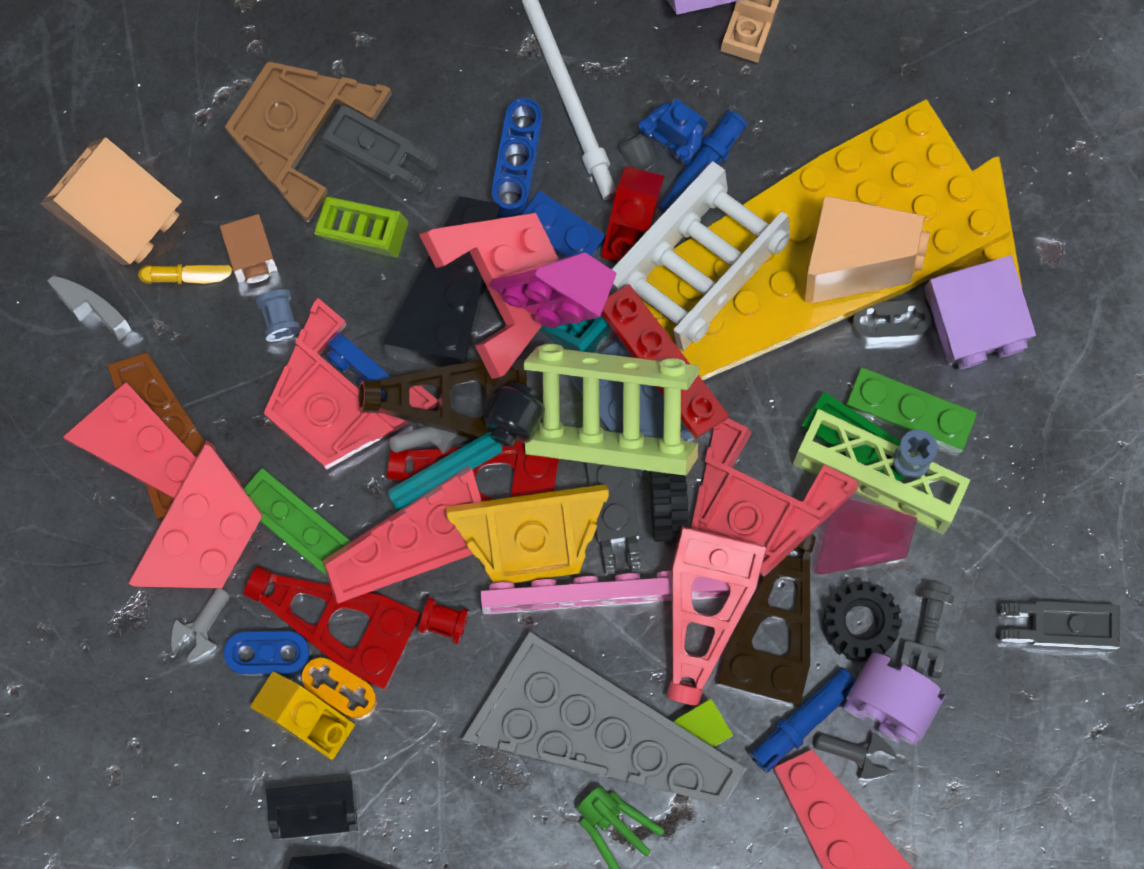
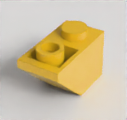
M274 671L250 706L251 709L332 761L355 726L353 722L308 690Z

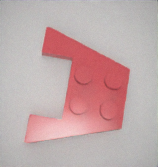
M536 213L431 229L419 234L436 268L445 266L468 251L470 252L506 324V327L475 346L492 379L502 377L507 373L542 326L534 319L535 315L524 308L509 305L502 299V294L490 288L493 279L558 259Z
M317 298L310 309L311 313L304 329H301L295 342L296 346L289 362L284 367L265 408L264 416L327 470L407 425L410 421L382 413H360L358 405L359 389L320 356L330 338L336 332L340 333L347 326L346 321ZM414 386L409 389V404L412 407L431 411L439 404L438 400L422 386Z
M727 418L713 428L711 445L707 448L705 458L706 469L703 484L699 487L691 528L764 545L766 550L759 575L765 577L855 493L859 483L857 480L823 465L803 502L732 468L752 432L748 427Z

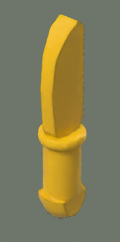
M182 264L177 266L145 265L139 270L138 276L146 284L159 282H177L182 284V281L193 284L219 283L228 278L233 269L229 265H195L183 268Z

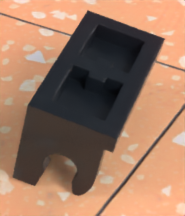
M352 780L266 789L269 831L272 833L273 840L359 832L355 784Z

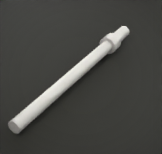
M521 0L583 149L584 155L582 160L589 174H593L603 200H610L615 197L617 189L608 170L610 165L604 148H599L539 0Z

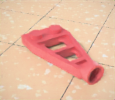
M681 527L672 564V679L669 683L667 698L684 704L699 705L703 687L756 589L766 550L764 545ZM702 576L723 581L730 586V594L723 608L717 614H702L693 608L692 583L697 577ZM691 622L711 626L715 630L709 649L703 656L689 654L685 651L686 629ZM684 677H691L694 679L695 683L684 681L681 679Z

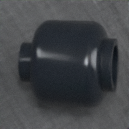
M511 382L509 386L497 388L483 418L484 424L492 431L490 438L510 448L514 446L515 442H531L545 412L543 404L539 401L541 395L532 388L517 382Z

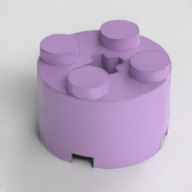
M871 653L846 697L847 702L843 708L860 720L866 721L868 717L880 724L877 731L886 738L897 743L902 739L916 746L918 741L923 739L945 700L946 694H941L940 691L942 689L914 669L904 664L901 668L897 666L889 667L887 664L891 659L890 657L879 653Z

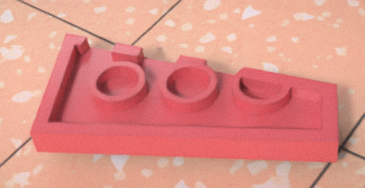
M813 749L773 768L821 869H913Z

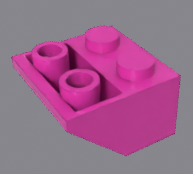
M581 253L537 264L493 279L490 288L502 294V299L509 305L524 308L535 315L534 319L541 325L557 328L561 325L580 323L584 320L600 317L617 273L587 253Z

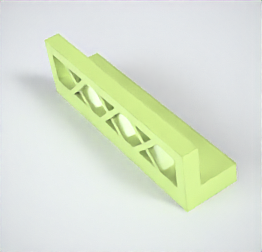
M820 409L817 410L793 462V465L818 476L823 465L833 468L858 481L859 487L855 494L942 535L945 534L952 523L970 483V479L932 462L926 472L931 476L925 477L923 475L918 480L904 484L895 479L890 467L894 465V452L899 446ZM820 424L836 430L842 444L827 448L814 442L813 439ZM847 436L855 440L849 441ZM866 444L875 449L880 462L868 466L857 462L852 448ZM845 451L847 457L840 454V452ZM909 453V455H910L911 457H915V456H916V454H914V453H913V454ZM885 454H887V455H889V456H891V457H893V458L887 459V457H886ZM883 469V471H884L885 474H883V473H881V472H879V471H877V470ZM943 480L957 487L950 505L934 498L929 487L930 483ZM921 487L922 490H923V492H921V491H919V490H917V489H915V488Z

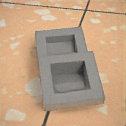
M54 275L47 280L56 295L80 322L90 313L94 312L118 340H121L132 331L126 319L113 306L93 291L68 279Z

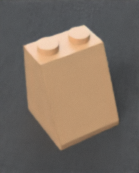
M104 137L89 144L40 204L120 264L130 265L133 261L139 264L150 253L154 245L149 241L159 229L164 233L172 226L179 216L175 209L182 201L108 138Z
M825 196L807 275L805 302L815 303L911 283L913 269L922 271L930 232L922 230L925 216Z

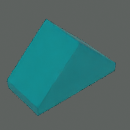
M601 314L598 318L584 320L580 323L565 324L557 328H549L542 325L539 331L554 344L561 345L565 350L595 353L609 337L610 325Z

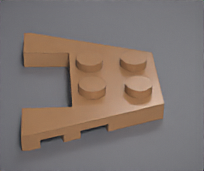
M267 61L225 125V130L300 217L309 223L327 196L328 191L326 187L296 171V165L336 104L346 105L375 121L392 93L391 89L384 85L376 84V86L361 84L357 83L355 79L346 77L337 79L319 75L317 71Z

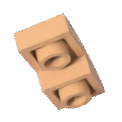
M780 0L736 1L720 51L758 63Z

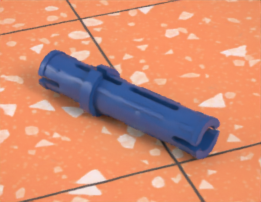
M727 110L708 137H703L697 154L681 173L667 195L657 205L663 214L712 161L718 165L726 162L730 156L728 152L732 145L748 126L743 117L736 112Z
M840 668L829 681L820 687L785 721L780 719L774 725L776 729L754 750L749 752L750 757L754 759L753 761L764 772L768 773L793 748L798 750L804 744L803 739L846 699L854 685L855 678L847 670Z

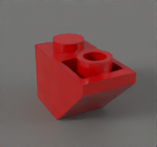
M625 166L617 186L601 258L619 262L652 227L665 176Z

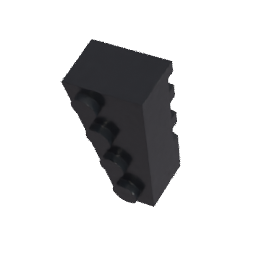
M459 196L444 227L500 219V204ZM469 251L449 264L438 268L435 267L430 255L428 256L383 343L387 357L436 367L469 362L486 286Z

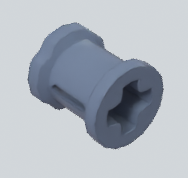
M287 289L266 292L255 299L257 308L262 310L267 328L264 336L267 341L285 340L297 335L301 331L300 323L294 320L289 303L291 294Z
M912 430L906 433L901 439L899 447L894 452L893 464L896 471L903 477L919 478L923 476L937 455V442L931 434L923 430ZM918 451L919 453H921L922 457L920 455L911 457L909 453L913 454Z

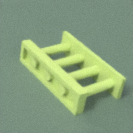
M558 344L537 346L524 361V370L543 372V406L545 408L543 422L539 424L531 442L525 443V454L684 476L688 474L698 459V443L685 442L681 438V389L688 390L699 374V366L688 365L683 360L674 358L656 361L565 350ZM559 374L583 377L582 428L564 426L560 422ZM600 379L623 382L622 433L604 431L600 427ZM640 384L664 387L663 438L647 437L640 432Z

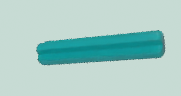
M488 432L389 489V499L399 511L465 467L469 466L471 469H474L502 452V445L490 438L492 432Z

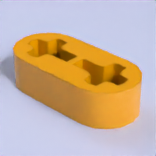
M326 658L313 659L304 667L302 682L306 690L336 711L353 720H363L374 712L377 705V697L373 688L361 678ZM325 667L329 668L328 676L338 684L335 690L326 684H321L318 689L314 688L315 680L311 676L314 670L322 672ZM345 688L357 694L362 689L366 691L364 698L368 705L365 708L357 706L352 711L349 709L350 701L341 692Z

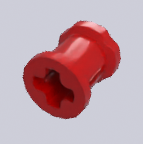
M429 597L421 616L418 633L425 635L427 632L450 638L452 643L459 645L470 610L463 608L459 611L437 604L435 598Z

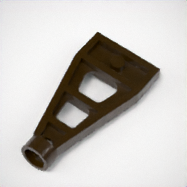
M482 359L380 380L362 379L358 394L360 413H382L476 440L484 434L492 432L484 424L483 418L496 389L502 386H509L511 382L527 386V370H524L525 360H516L505 375L494 379L491 378ZM468 382L481 384L483 387V415L479 418H472L456 413L450 406V390L452 387ZM414 386H437L439 410L428 411L412 407L409 404V389ZM381 390L386 392L387 398L385 402H381Z
M810 534L792 551L803 554L801 557L792 558L788 554L762 580L727 645L717 686L795 707L800 706L810 668V555L813 552L816 540L814 535ZM779 578L795 581L798 586L796 607L792 612L770 607L768 604V598L774 583ZM765 619L781 620L789 626L791 648L786 656L779 657L755 650L753 647L752 639L758 627Z

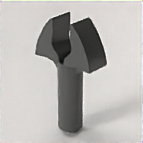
M875 733L870 736L869 743L862 746L824 734H819L815 740L816 750L856 762L861 769L859 780H874L885 777L892 772V770L874 766L871 759L867 758L866 755L871 756L874 753H881L893 759L897 756L892 747Z

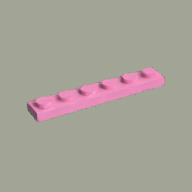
M672 570L658 572L657 578L640 579V574L627 573L616 575L615 581L599 582L598 577L585 576L574 578L573 584L557 585L556 580L553 579L532 581L531 587L515 588L514 583L511 582L493 583L489 585V590L481 591L483 614L672 601ZM700 576L692 583V599L728 597L730 594V586L723 581Z

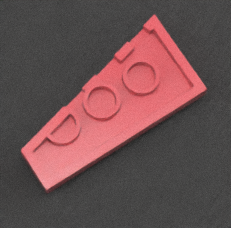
M469 466L465 467L324 559L322 562L335 601L341 603L473 555L455 525L451 524L447 519L446 507L482 502L473 470Z

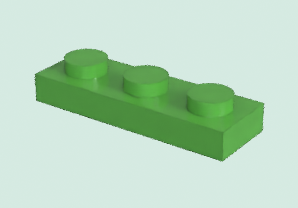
M862 367L846 405L861 415L907 433L912 430L926 431L934 437L937 445L960 454L965 447L977 412Z
M261 468L244 488L247 495L251 496L262 511L260 523L327 577L322 561L351 541Z

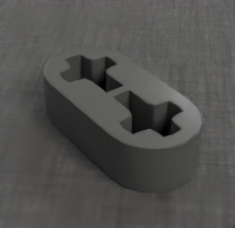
M917 300L884 301L856 312L852 319L851 327L854 335L865 343L913 341L925 335L931 324V313L925 304ZM908 311L913 312L915 318L922 319V321L918 322L916 329H910V325L907 322L895 323V320L905 319ZM867 314H873L875 321H888V323L878 324L875 332H869L868 325H861L860 322L865 320Z

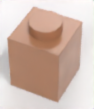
M259 214L220 226L238 283L242 281L257 283L267 279L271 272L277 271Z

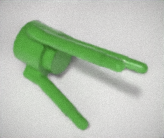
M602 786L592 791L577 808V811L584 817L579 824L590 834L609 869L621 868L598 831V826L603 832L610 826H613L644 856L650 854V849L619 819L622 815L620 811L659 836L664 834L662 827L624 802L614 791L609 794Z

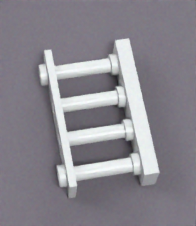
M713 161L612 269L617 275L609 296L630 284L639 297L677 324L674 328L676 345L682 351L691 342L697 343L704 337L709 329V322L772 253L775 255L780 253L790 239L788 215L781 212L770 225L727 194L728 187L725 170ZM710 207L712 209L718 207L758 236L743 254L700 223L701 217ZM683 237H693L731 265L717 283L673 252L674 246ZM656 266H666L704 295L689 313L646 281L647 276Z

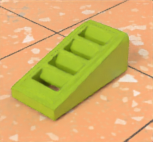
M326 196L314 235L369 252L397 258L408 227V220L399 211ZM338 210L343 211L339 229L333 230ZM354 215H357L359 217L354 233H349ZM370 220H375L370 237H366Z

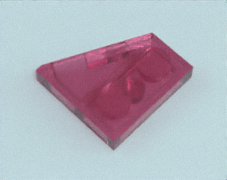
M847 499L830 515L815 574L823 575L907 558L918 517Z

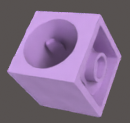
M1012 255L930 279L924 287L947 366L958 363L959 369L962 370L984 363L983 361L988 360L986 354L997 351L999 358L1022 352L1028 348L1027 342L1036 336Z

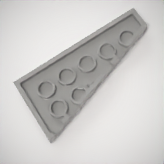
M531 632L525 638L462 738L466 742L723 806L747 770Z

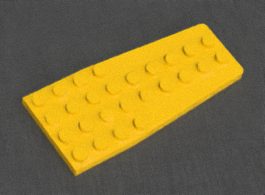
M927 99L825 152L743 204V206L769 225L781 212L787 214L789 218L790 239L780 253L776 255L772 253L709 322L710 326L704 337L697 343L691 342L684 351L679 350L691 365L699 366L698 375L702 380L708 379L848 318L858 311L901 295L948 270L953 265L1009 237V228ZM825 196L925 216L922 230L930 232L922 271L913 269L911 283L815 303L805 302L807 275ZM729 215L724 216L707 227L742 254L758 238V236ZM693 237L674 248L673 251L715 283L731 267V265ZM664 265L656 266L647 276L646 281L688 313L704 297L702 293ZM641 298L676 345L674 328L677 324Z

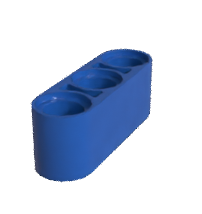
M518 98L508 105L505 114L492 184V203L500 204V218L522 215L530 201L542 135V110L538 103L529 98ZM520 116H528L535 121L531 126L524 128L514 123ZM513 154H522L528 160L520 166H514L507 161V158ZM513 191L518 193L521 199L514 204H506L500 200V196L505 192Z

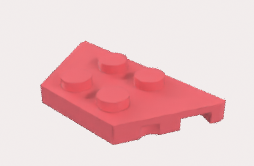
M205 441L133 571L128 584L134 587L222 589L260 522L262 511L251 496H248L241 487L240 481L232 470L230 471L212 443Z

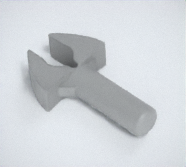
M418 424L421 428L391 437L389 446L393 452L398 453L431 442L444 454L454 445L458 435Z
M216 588L193 623L183 625L178 620L175 621L171 636V646L174 654H177L186 638L193 637L195 634L196 646L186 658L188 663L200 660L215 650L216 645L208 639V630L230 598L227 590Z

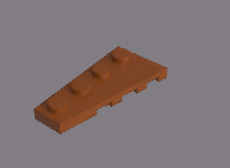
M146 352L107 365L115 390L127 382L188 450L197 457L205 442L149 354ZM146 485L156 518L161 522L173 499Z

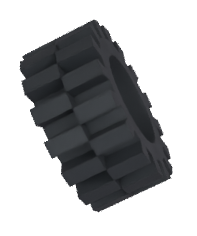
M650 471V503L654 542L678 541L681 527L689 528L686 476Z
M863 581L859 585H856L854 582L848 584L844 589L841 588L831 598L823 615L824 623L822 626L823 632L826 631L828 644H832L836 648L835 652L837 654L848 656V660L861 659V662L868 660L871 653L883 655L896 641L899 629L902 626V619H899L901 610L899 604L895 606L893 602L894 596L891 593L887 595L882 591L884 587L878 584L876 587L870 586V582ZM864 606L876 614L878 627L873 635L857 637L849 631L846 625V616L852 608Z

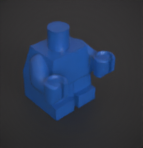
M676 98L672 104L669 102L664 103L653 109L645 119L639 122L638 131L640 133L643 132L644 136L651 138L663 148H666L668 145V151L676 159L681 160L683 164L688 165L692 160V156L701 146L702 136L707 131L708 122Z

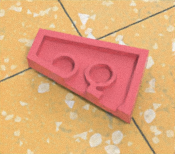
M127 382L63 436L66 442L87 451L99 460L122 470L171 499H174L196 459Z

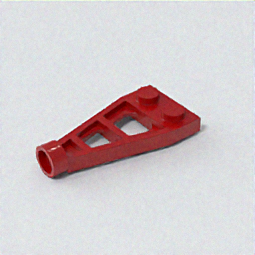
M515 443L512 448L502 445V452L472 470L476 480L478 471L486 465H509L514 471L512 490L508 497L512 498L554 492L559 459L525 454V443ZM451 447L444 454H442L439 448L425 450L407 449L398 453L391 450L387 480L403 482L462 447ZM408 460L414 463V470L411 473L406 472ZM479 492L482 502L496 500Z
M257 566L252 572L243 593L244 597L265 606L331 661L383 691L386 690L421 617L420 612L383 595L366 593L337 603L333 597L330 585L276 575L260 566ZM270 583H273L275 587L274 592L266 597L265 594ZM308 594L326 601L327 606L318 624L310 625L292 613L291 606L297 595ZM338 610L360 611L365 613L370 619L360 644L355 648L345 647L329 632V623L334 613Z

